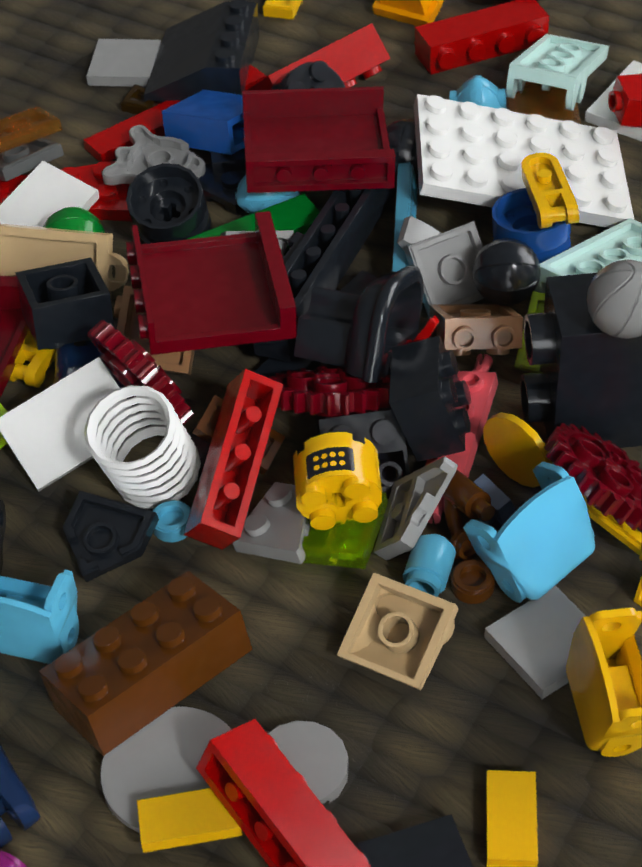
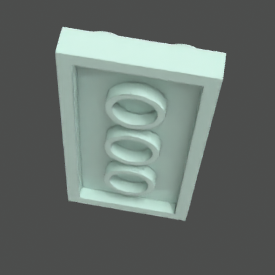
M545 34L509 64L506 96L514 99L516 91H523L526 81L542 84L541 89L544 91H549L551 86L567 89L565 108L566 110L573 111L575 103L580 104L582 101L587 77L607 59L609 46Z
M629 218L540 263L541 276L535 291L545 293L547 277L597 273L605 266L620 260H635L642 263V223Z

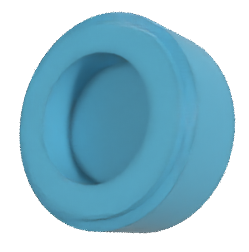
M176 500L166 501L156 506L153 512L157 513L159 521L153 534L159 540L170 543L187 538L184 532L191 511L190 507Z

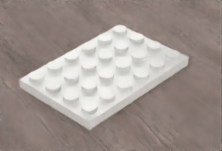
M417 94L414 102V120L420 195L493 207L497 199L506 193L525 188L522 180V160L534 153H547L559 160L578 205L579 223L611 228L629 218L634 220L617 131L602 126L582 125L570 120L561 121L545 118L538 114L528 115L512 112L506 108L496 109L480 106L473 102H458L443 99L436 95L426 96Z

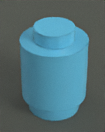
M421 535L410 552L403 573L405 585L438 597L445 590L456 556L454 546L442 535Z

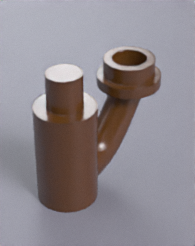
M456 470L443 494L444 515L452 537L450 543L456 550L455 557L457 559L470 560L475 558L477 553L463 529L465 524L462 513L470 519L480 518L483 521H489L495 515V508L491 505V497L488 493L459 470Z

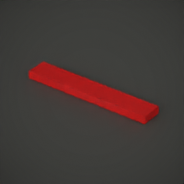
M251 64L245 91H248L267 77V75ZM182 100L162 102L84 139L85 150L99 162H109L116 159V148L133 146L130 141L129 130L136 125H143L151 133L164 136L162 111Z

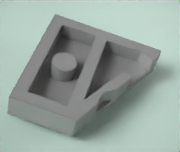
M444 456L393 483L373 553L387 561L414 548L457 470L458 465Z
M274 482L245 519L241 537L232 543L236 552L298 564L304 562L306 553L302 547L303 537L309 535L310 523L308 518L304 517L296 508L295 485Z

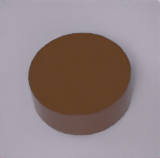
M475 559L465 560L453 568L451 572V591L458 600L468 604H478L488 600L493 595L495 578L483 561Z

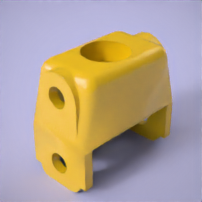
M635 608L602 610L594 612L590 616L582 617L573 633L566 663V674L585 743L588 748L593 751H600L605 757L627 755L642 747V658L634 635L642 623V611H636Z

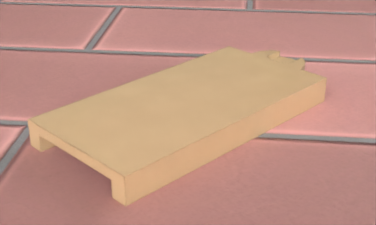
M0 224V276H16V272L91 257L110 292V296L111 291L122 287L128 281L129 270L126 259L120 254L113 252V233ZM113 265H114L115 271H116L115 278H113V275H112V267H113Z

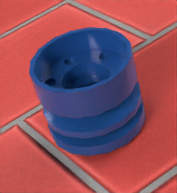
M526 188L506 193L497 199L493 205V241L501 238L520 240L533 249L539 263L571 248V224H566L565 221L553 223L552 227L540 229Z

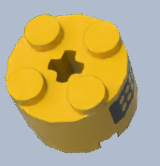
M324 433L305 441L304 450L299 455L297 451L294 453L296 508L304 517L310 519V526L312 528L328 530L335 525L349 524L356 521L368 523L378 517V507L382 503V487L378 451L370 440L364 438L365 444L359 441H353L352 433Z

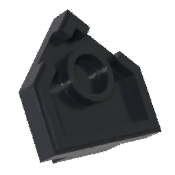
M245 148L232 155L211 152L212 163L205 164L206 172L199 178L205 200L209 202L215 200L225 205V210L237 215L243 210L237 204L235 192H237L238 184L246 175Z
M79 491L62 528L85 581L88 582L142 557L159 521V517L153 511Z

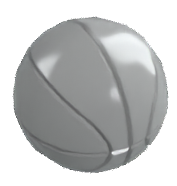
M620 260L605 266L593 277L587 291V307L592 321L601 331L615 338L630 339L642 336V263L640 261Z

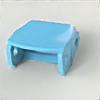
M544 461L533 469L542 490L525 502L505 522L498 533L490 525L475 519H471L463 527L475 552L490 569L499 587L510 599L519 603L525 598L531 600L540 599L594 552L596 546L595 534L591 527L587 505L574 477L569 476L564 468Z
M64 570L63 573H59L53 586L0 576V653L50 664L59 656L75 647L79 634V619L77 615V588L72 571Z

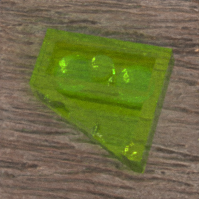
M382 492V503L378 507V517L371 522L360 523L354 519H348L343 524L342 521H336V525L328 530H316L310 526L311 531L309 535L303 537L302 547L306 553L303 563L365 569L388 504L386 493Z

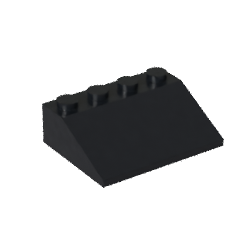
M246 0L225 1L167 28L144 92V101H179L204 89L243 95L242 91L246 90L245 85L250 64L252 65L259 40L257 2H248Z

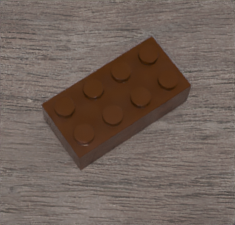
M187 571L142 602L136 604L132 609L105 627L96 631L92 636L68 652L59 656L41 669L39 673L55 710L104 756L253 649L241 611L191 572Z

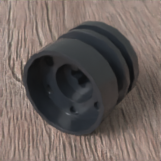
M159 164L141 172L129 186L126 202L133 224L138 226L141 244L185 240L212 229V221L200 179L190 169L179 164Z

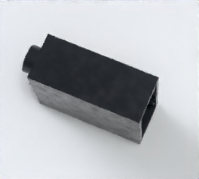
M597 273L547 277L544 313L526 314L524 318V341L529 365H540L539 373L521 375L520 396L525 422H544L548 438L557 426L560 427L562 423L569 426L570 423H573L578 429L581 426L585 427L591 435L594 432L598 433L603 441L610 440L619 448L642 446V336L630 339L615 338L601 331L592 321L587 307V291L593 277Z

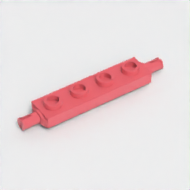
M482 354L477 356L472 371H458L457 374L459 381L465 380L470 391L471 404L466 405V411L469 416L471 431L465 433V451L446 455V457L458 465L457 470L466 477H469L483 434V427L487 421L499 384L496 372H489L493 359L488 354H484V358ZM444 456L428 459L425 466ZM443 496L428 523L432 524L433 519L435 524L440 523L444 510Z

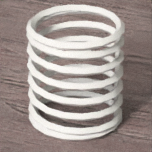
M130 385L113 390L99 400L88 415L84 430L86 447L126 502L139 508L153 510L163 502L179 501L189 493L198 479L201 465L198 449L187 433L178 414L174 411L172 404L163 393L149 386ZM131 396H136V397H133V398H130V399H127V400H124V401L119 402L117 405H115L113 408H111L109 411L106 412L107 409H109L111 406H113V405H114L115 403H117L118 401L123 400V399L128 398V397H131ZM137 403H140V404H138V405H135V406H132V407H129V408L124 409L122 412H120L118 415H116L114 418L111 419V417H113L116 413H118V412H119L120 410H122L123 408L128 407V406H131V405H134V404H137ZM139 411H143V412H140V413H137V414H134V415L129 416L128 418H126L124 421H122L120 424H118V425L116 426V424L119 423L121 420H123L126 416H128V415H130V414H133V413H136V412H139ZM157 435L164 436L158 447L144 458L123 462L131 448L143 439Z

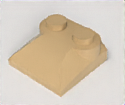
M373 572L337 656L421 691L442 646L453 635L455 629L454 619L459 608L452 602Z

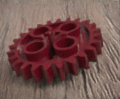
M101 320L87 333L92 343L98 348L99 353L102 354L100 356L101 360L120 384L126 387L130 385L149 386L163 393L172 404L183 425L193 417L191 408L181 396L182 391L160 365L155 364L156 360L135 340L130 341L105 320Z
M325 365L316 367L315 370L301 368V371L288 370L287 374L277 373L276 376L269 377L283 384L277 408L281 407V411L294 410L296 414L310 412V415L333 417L349 415L350 412L364 414L365 410L379 411V407H390V375L385 376L378 383L364 382L361 378L346 373L345 367Z
M564 423L560 427L557 426L545 441L544 449L548 452L545 455L546 458L554 462V465L564 468L569 476L574 477L581 494L586 497L588 505L594 506L605 517L612 515L619 525H622L625 521L632 530L635 531L639 528L642 531V470L638 467L640 463L630 460L626 451L620 449L612 441H603L596 432L591 435L583 426L580 429L573 423H570L569 426Z

